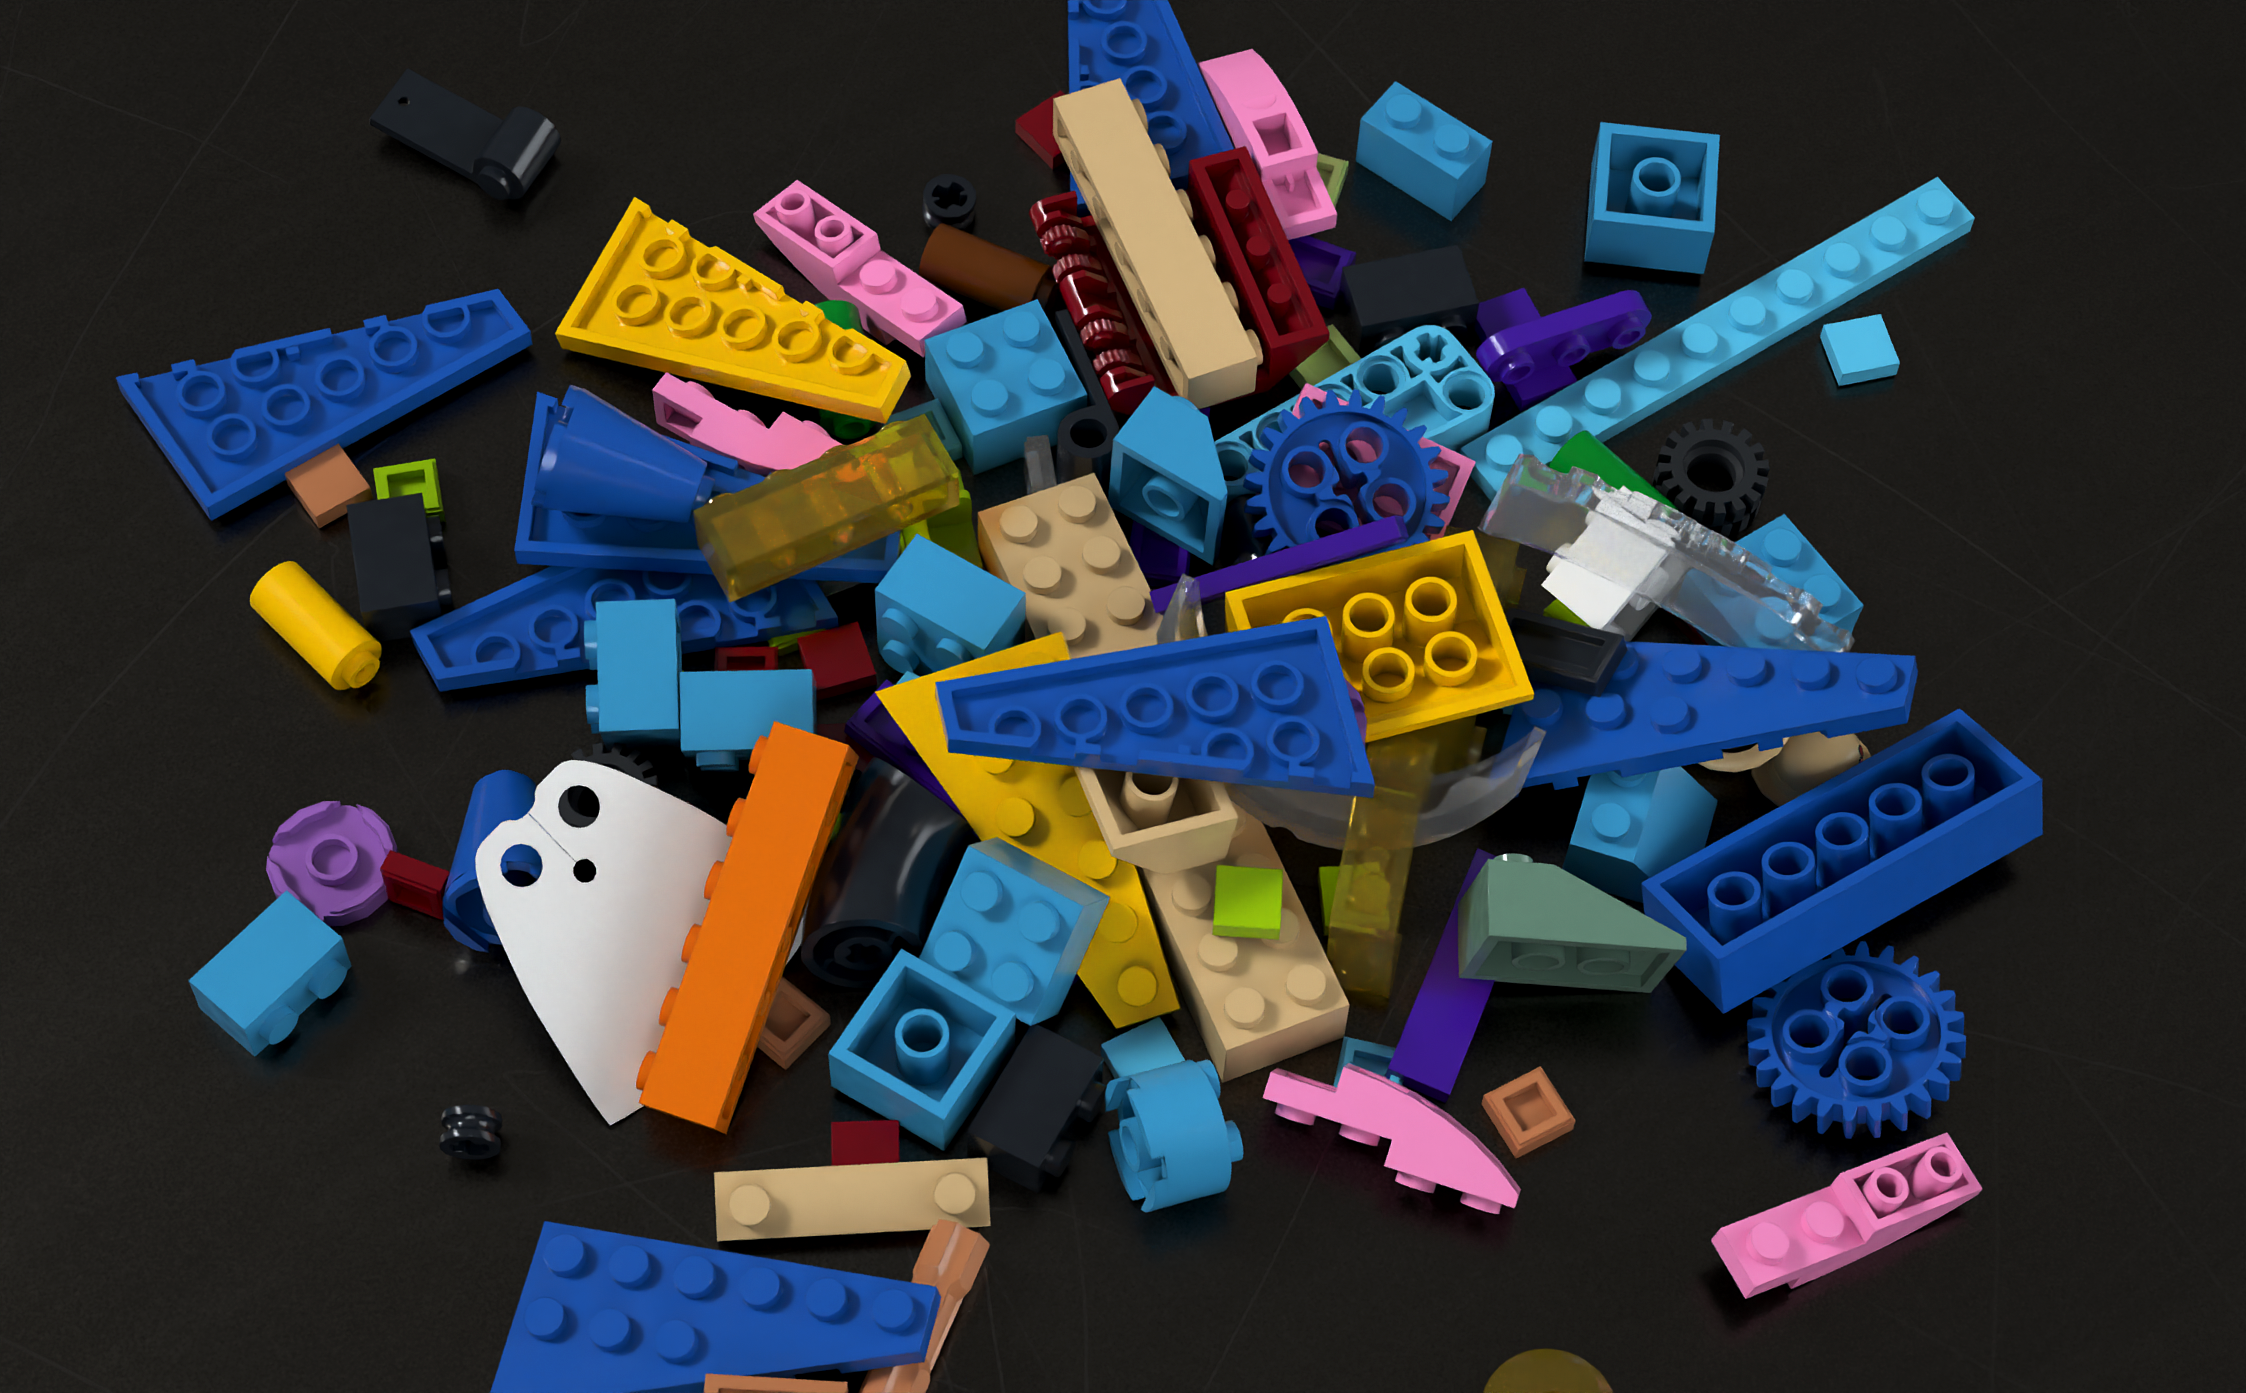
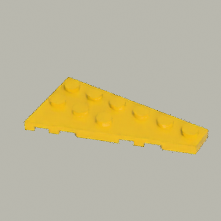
M636 197L632 200L555 332L562 349L884 424L887 423L911 377L906 360L853 328L844 330L826 319L823 310L808 301L802 304L785 294L782 285L719 247L709 248L692 238L686 227L674 220H671L669 223L652 213L649 205Z
M1062 631L876 691L875 694L981 841L998 837L1110 896L1077 974L1116 1029H1122L1181 1010V1004L1137 865L1111 856L1074 767L948 753L935 696V682L1072 659Z

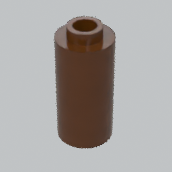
M944 223L939 224L931 234L919 266V276L929 283L1001 312L1038 299L1047 316L1055 304L1060 284H1057V281L1053 280L1052 266Z

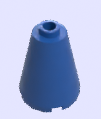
M575 385L569 386L562 402V406L566 407L562 421L559 420L553 426L534 487L536 493L531 500V505L548 510L688 523L692 512L701 515L705 514L716 480L704 475L707 462L585 388Z
M512 770L496 771L481 778L475 784L442 899L444 926L454 939L476 951L489 953V944L502 945L487 911L479 887L475 864L477 849L500 823L507 820L516 821L521 819L531 810L535 802V791L537 788L536 783L531 778ZM518 844L505 851L500 866L506 881L514 886L526 887L538 880L542 873L543 864L537 850L530 845Z

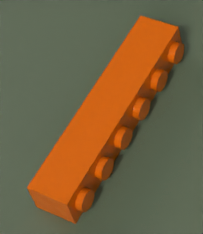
M776 721L773 722L769 737L761 735L758 738L749 762V773L755 776L746 799L738 798L728 819L726 834L733 838L724 862L717 860L713 864L705 884L704 898L710 900L704 920L702 925H692L684 942L681 960L688 963L682 982L679 989L675 987L670 988L661 1007L659 1025L665 1027L657 1052L648 1051L638 1072L636 1089L642 1091L639 1104L727 1134L859 758L850 745Z

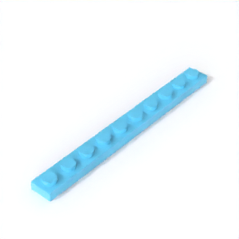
M1936 177L1460 448L1459 454L1476 461L1470 476L1495 505L1544 477L1555 455L1577 433L1587 430L1599 441L1605 442L1970 232L1975 217L1945 184Z

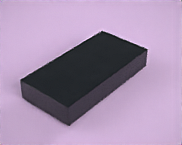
M1511 607L1505 613L1530 680L1600 697L1627 652L1624 635Z

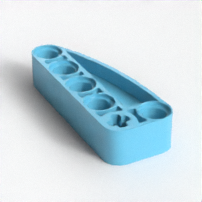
M1436 325L1417 327L1314 385V387L1325 392L1333 390L1338 398L1347 402L1353 390H1359L1362 407L1369 409L1380 396L1371 391L1385 392L1387 394L1381 395L1385 397L1384 415L1391 418L1398 410L1405 407L1408 409L1406 419L1402 425L1405 429L1410 431L1415 427L1425 425L1427 430L1423 435L1424 438L1457 453H1460L1461 447L1487 433L1495 397L1494 385L1487 374L1453 334L1445 328ZM1300 394L1215 441L1223 476H1232L1238 479L1235 481H1225L1228 491L1226 505L1241 495L1256 494V492L1243 487L1246 474L1262 472L1248 462L1253 449L1269 451L1260 440L1262 431L1265 427L1282 433L1277 422L1279 413L1283 409L1292 413ZM1456 406H1467L1472 408V410H1464Z

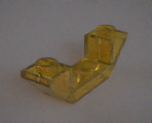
M1402 733L1369 742L1366 755L1375 782L1373 798L1353 796L1329 923L1327 958L1342 989L1385 998L1391 997L1403 933H1398L1422 804H1428L1439 739Z

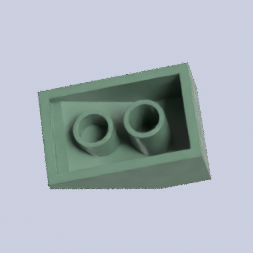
M1503 854L1494 859H1488L1458 903L1459 978L1651 993L1687 950L1686 937L1560 867L1554 864L1533 863L1531 857L1523 854Z

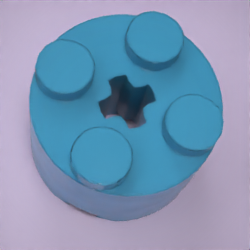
M1208 1059L1199 1062L1186 1060L1111 1080L1106 1087L1105 1112L1117 1109L1120 1126L1119 1129L1108 1132L1114 1161L1123 1185L1131 1199L1135 1201L1146 1198L1141 1208L1144 1212H1151L1225 1191L1230 1184L1231 1163L1243 1159V1144L1240 1132L1232 1120L1224 1121L1218 1102L1220 1097L1218 1074L1214 1065Z

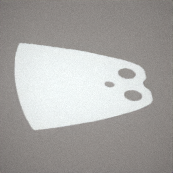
M570 760L555 767L537 786L534 805L523 818L500 823L485 838L477 849L475 857L476 874L487 911L526 996L577 1080L608 1124L612 1125L644 1106L639 1104L642 1091L636 1089L638 1072L648 1051L657 1052L665 1029L664 1026L659 1025V1015L663 1001L671 987L678 989L680 987L688 963L681 960L684 942L693 924L702 925L710 900L704 898V889L709 872L717 860L724 862L733 837L727 836V825L666 792L615 769L592 762ZM581 785L588 787L598 797L600 804L599 815L587 827H571L564 822L559 814V798L571 786ZM513 845H530L541 856L543 864L542 873L538 880L530 886H514L506 881L502 875L500 866L502 856ZM581 859L590 860L596 867V875L588 883L578 881L573 874V867ZM804 915L787 963L801 944Z

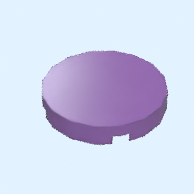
M322 801L298 810L279 826L272 839L273 846L269 852V858L267 855L266 871L276 898L278 899L287 890L328 926H344L366 918L388 899L380 868L389 851L392 850L399 853L389 825L372 809L358 804V808L350 805L341 806L340 801Z

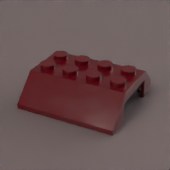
M1246 146L1190 160L1188 188L1185 190L1193 211L1192 225L1198 237L1202 235L1208 237L1216 258L1215 271L1221 283L1228 281L1232 285L1239 304L1240 313L1238 318L1244 330L1252 329L1255 332L1263 354V363L1257 365L1255 391L1211 406L1268 391L1329 341L1330 334ZM1071 191L1055 195L1035 203L1029 211L1031 221L1038 237L1041 239L1040 242L1045 255L1053 256V259L1057 260V263L1053 265L1052 271L1057 284H1060L1061 294L1075 328L1080 333L1079 337L1084 348L1088 352L1092 351L1093 354L1099 355L1093 360L1092 367L1099 379L1111 410L1132 416L1154 386L1171 396H1179L1092 215L1083 218L1077 217L1076 192Z

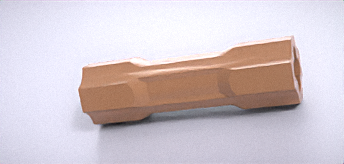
M939 1219L937 1224L932 1226L913 1268V1279L911 1283L937 1287L942 1297L925 1361L868 1370L858 1393H926L930 1384L932 1368L964 1296L971 1290L990 1244L980 1233L972 1231L958 1222Z

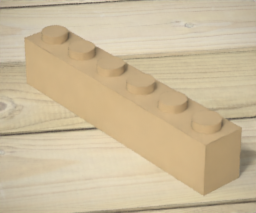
M1120 78L1054 98L1053 136L1178 395L1192 402L1199 410L1254 392L1257 365L1263 363L1260 342L1252 329L1244 330L1238 318L1240 310L1235 291L1228 281L1221 283L1215 271L1216 258L1213 247L1206 235L1198 237L1192 225L1193 211L1189 198L1183 189L1175 190L1170 180V164L1163 146L1160 143L1152 144L1147 133L1148 120L1141 101L1138 98L1130 99Z

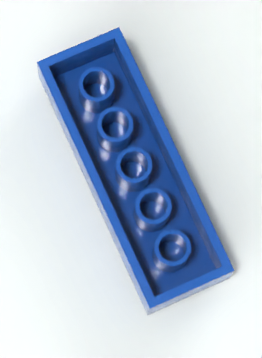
M1959 708L1643 881L1641 887L1644 915L1686 937L1687 950L1675 965L1724 1014L2043 835L2042 779Z

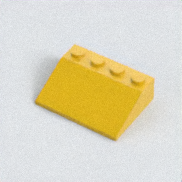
M1473 530L1225 592V633L1327 616L1344 678L1360 693L1365 707L1364 713L1367 718L1365 743L1523 703L1534 698L1532 686Z

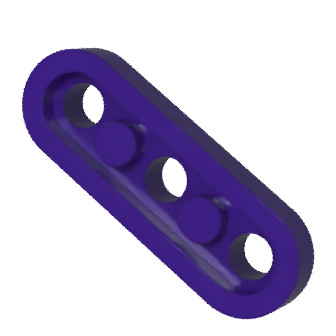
M1622 291L1501 330L1480 345L1476 352V358L1482 370L1491 381L1515 384L1529 377L1534 371L1555 364L1562 367L1570 366L1583 360L1590 353L1611 346L1615 349H1622L1635 344L1644 336L1645 328L1651 321L1652 315L1638 291Z

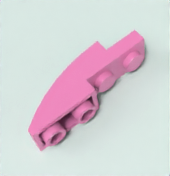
M1253 49L1197 63L1234 149L1243 146L1247 147L1287 239L1291 240L1335 228L1337 212L1316 167L1318 151L1297 108L1269 65Z
M796 180L753 214L757 225L785 257L829 300H842L854 304L859 310L862 328L883 344L888 345L891 341L897 339L924 357L925 339L959 328L967 322L964 307L961 303L883 252L876 232L800 181Z
M667 372L652 389L657 424L690 441V445L738 461L739 468L767 477L771 472L792 479L793 487L822 497L832 493L878 510H882L888 502L887 469L882 466L880 461L865 450H852L832 439L825 429L812 421L805 420L801 422L782 412L768 429L751 412L746 410L735 411L717 401L702 385L692 381L685 383Z
M1350 1063L1343 1067L1337 1087L1279 1068L1270 1072L1263 1098L1277 1102L1275 1114L1307 1125L1314 1124L1316 1115L1342 1123L1339 1131L1340 1135L1372 1146H1378L1380 1136L1391 1139L1392 1142L1384 1166L1398 1170L1395 1179L1398 1183L1429 1193H1434L1437 1183L1463 1191L1460 1199L1461 1203L1493 1214H1499L1502 1204L1515 1208L1521 1188L1502 1163L1474 1134L1447 1112L1416 1092L1382 1075Z
M1944 1133L1842 1172L1829 1187L1722 1227L1711 1241L1746 1299L1784 1283H1788L1791 1289L1873 1253L1977 1196L1982 1187L1949 1134Z

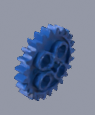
M1356 389L1353 390L1347 405L1341 406L1334 391L1327 390L1322 409L1319 410L1307 396L1303 397L1299 405L1300 419L1283 409L1277 418L1282 433L1265 427L1260 440L1269 451L1253 449L1248 462L1262 472L1246 474L1243 481L1244 488L1259 493V495L1248 499L1244 506V513L1263 516L1252 529L1251 534L1253 538L1271 535L1273 538L1265 555L1320 539L1315 525L1320 521H1335L1344 530L1359 526L1357 517H1359L1362 525L1384 519L1375 511L1372 502L1373 499L1380 496L1392 497L1401 505L1403 520L1409 538L1406 539L1405 543L1347 561L1430 541L1424 533L1439 534L1445 522L1431 512L1445 510L1450 502V497L1433 491V489L1443 485L1449 474L1448 471L1430 469L1429 467L1437 459L1441 449L1439 446L1421 449L1419 442L1425 434L1427 427L1421 425L1407 431L1402 425L1406 419L1408 409L1403 407L1391 418L1384 415L1385 397L1381 395L1374 401L1370 409L1362 407L1361 395L1359 390ZM1350 441H1365L1374 449L1376 460L1366 464L1359 463L1349 456L1345 445ZM1320 443L1329 444L1334 454V467L1325 452L1320 450ZM1294 465H1308L1318 474L1320 484L1311 488L1300 487L1290 478L1288 469ZM1339 480L1346 490L1355 487L1358 490L1353 504L1346 494L1339 496L1334 494Z
M1860 941L1855 956H1846L1843 948H1840L1831 953V958L1820 959L1765 990V997H1754L1752 1001L1753 1019L1747 1020V1042H1750L1748 1043L1749 1065L1756 1066V1083L1758 1087L1771 1086V1104L1774 1107L1793 1101L1792 1121L1795 1123L1802 1121L1811 1113L1817 1115V1131L1821 1134L1830 1127L1833 1121L1842 1122L1845 1138L1851 1139L1857 1124L1866 1123L1873 1137L1879 1138L1882 1121L1888 1119L1898 1129L1905 1131L1907 1130L1909 1110L1928 1119L1931 1116V1098L1946 1102L1949 1099L1950 1081L1960 1080L1962 1058H1965L1966 1036L1963 1035L1964 1013L1955 1011V992L1953 990L1939 992L1940 974L1937 971L1918 977L1919 958L1916 956L1907 959L1901 965L1894 963V947L1888 945L1878 958L1869 956V948L1866 941ZM1842 998H1851V999H1854V1000H1856V1001H1853V1002H1842V1001H1839V999H1842ZM1886 1000V1001L1883 1002V1003L1878 1007V1009L1876 1010V1007L1879 1005V1003H1880L1881 1001ZM1896 1030H1908V1031H1911L1912 1033H1909V1034H1898V1033H1895V1032H1893V1031H1896ZM1805 1043H1814L1819 1046L1814 1048H1805L1799 1045ZM1836 1068L1835 1072L1830 1077L1825 1078ZM1861 1075H1868V1076H1872V1077H1874V1078H1876V1079H1872V1080H1859V1079L1854 1078V1077H1858V1076H1861Z

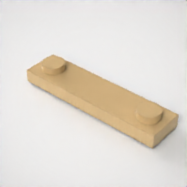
M987 1158L714 1172L717 1241L931 1230L932 1226L936 1225L939 1219L958 1222L966 1228L991 1226Z

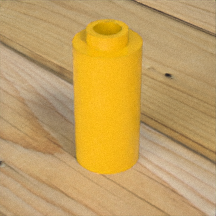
M287 561L278 564L258 581L250 596L251 607L334 689L359 688L367 684L375 676L380 667L381 644L297 562Z

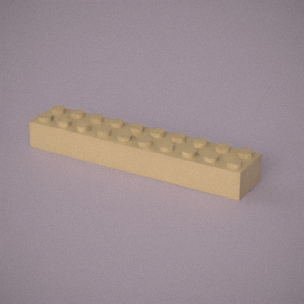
M1095 473L978 512V549L987 572L1026 593L1025 643L1062 631L1065 635L1071 658L1075 659L1175 642L1163 615L1155 613L1149 593L1151 591ZM1223 782L1238 815V821L1224 860L1165 875L1137 866L1167 963L1222 1083L1344 1038L1350 1006L1245 785ZM1217 865L1283 869L1279 940L1212 935Z

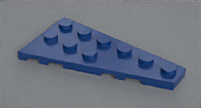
M1068 0L1069 94L1120 78L1130 99L1138 98L1144 107L1148 120L1147 133L1152 144L1160 143L1167 154L1171 169L1170 180L1175 190L1187 189L1190 160L1232 150L1234 147L1169 1ZM1070 171V192L1075 191L1077 194V217L1089 216L1091 213Z
M495 289L426 305L422 314L392 321H388L386 315L363 320L365 327L336 334H332L330 328L235 349L231 358L198 366H196L194 359L171 364L172 372L139 379L136 372L116 377V380L125 399L212 521L285 481L284 473L337 444L342 449L529 347L533 343L529 328L501 291Z
M537 392L514 550L517 564L880 583L899 558L901 517L832 493L822 497L793 487L792 479L771 472L767 477L739 468L738 461L667 436L664 437L707 462L704 475L716 479L704 515L692 512L688 523L548 510L531 505V500L536 493L534 490L536 479L553 426L559 420L562 421L566 409L559 406L557 398Z
M550 566L410 630L416 650L437 688L442 692L590 669L589 660H586L584 621L596 620V602L675 599L681 621L682 654L712 650L715 647H731L771 640L773 637L824 628L828 630L839 627L838 616L816 580Z
M1327 616L935 682V696L948 753L1373 798L1375 782Z
M1625 641L1627 652L1600 697L1529 679L1534 692L1533 700L1514 705L1492 782L1493 792L1496 801L1517 798L1519 797L1518 789L1552 782L1554 790L1579 786L1578 777L1614 771L1623 778L1722 759V750L1758 743L1759 751L1784 747L1783 738L1818 731L1827 738L1906 724L1908 723L1918 675L1916 658L1909 655Z
M545 1221L490 1393H704L706 1374L795 1379L796 1374L838 1369L843 1374L921 1363L926 1358L942 1297L935 1286Z

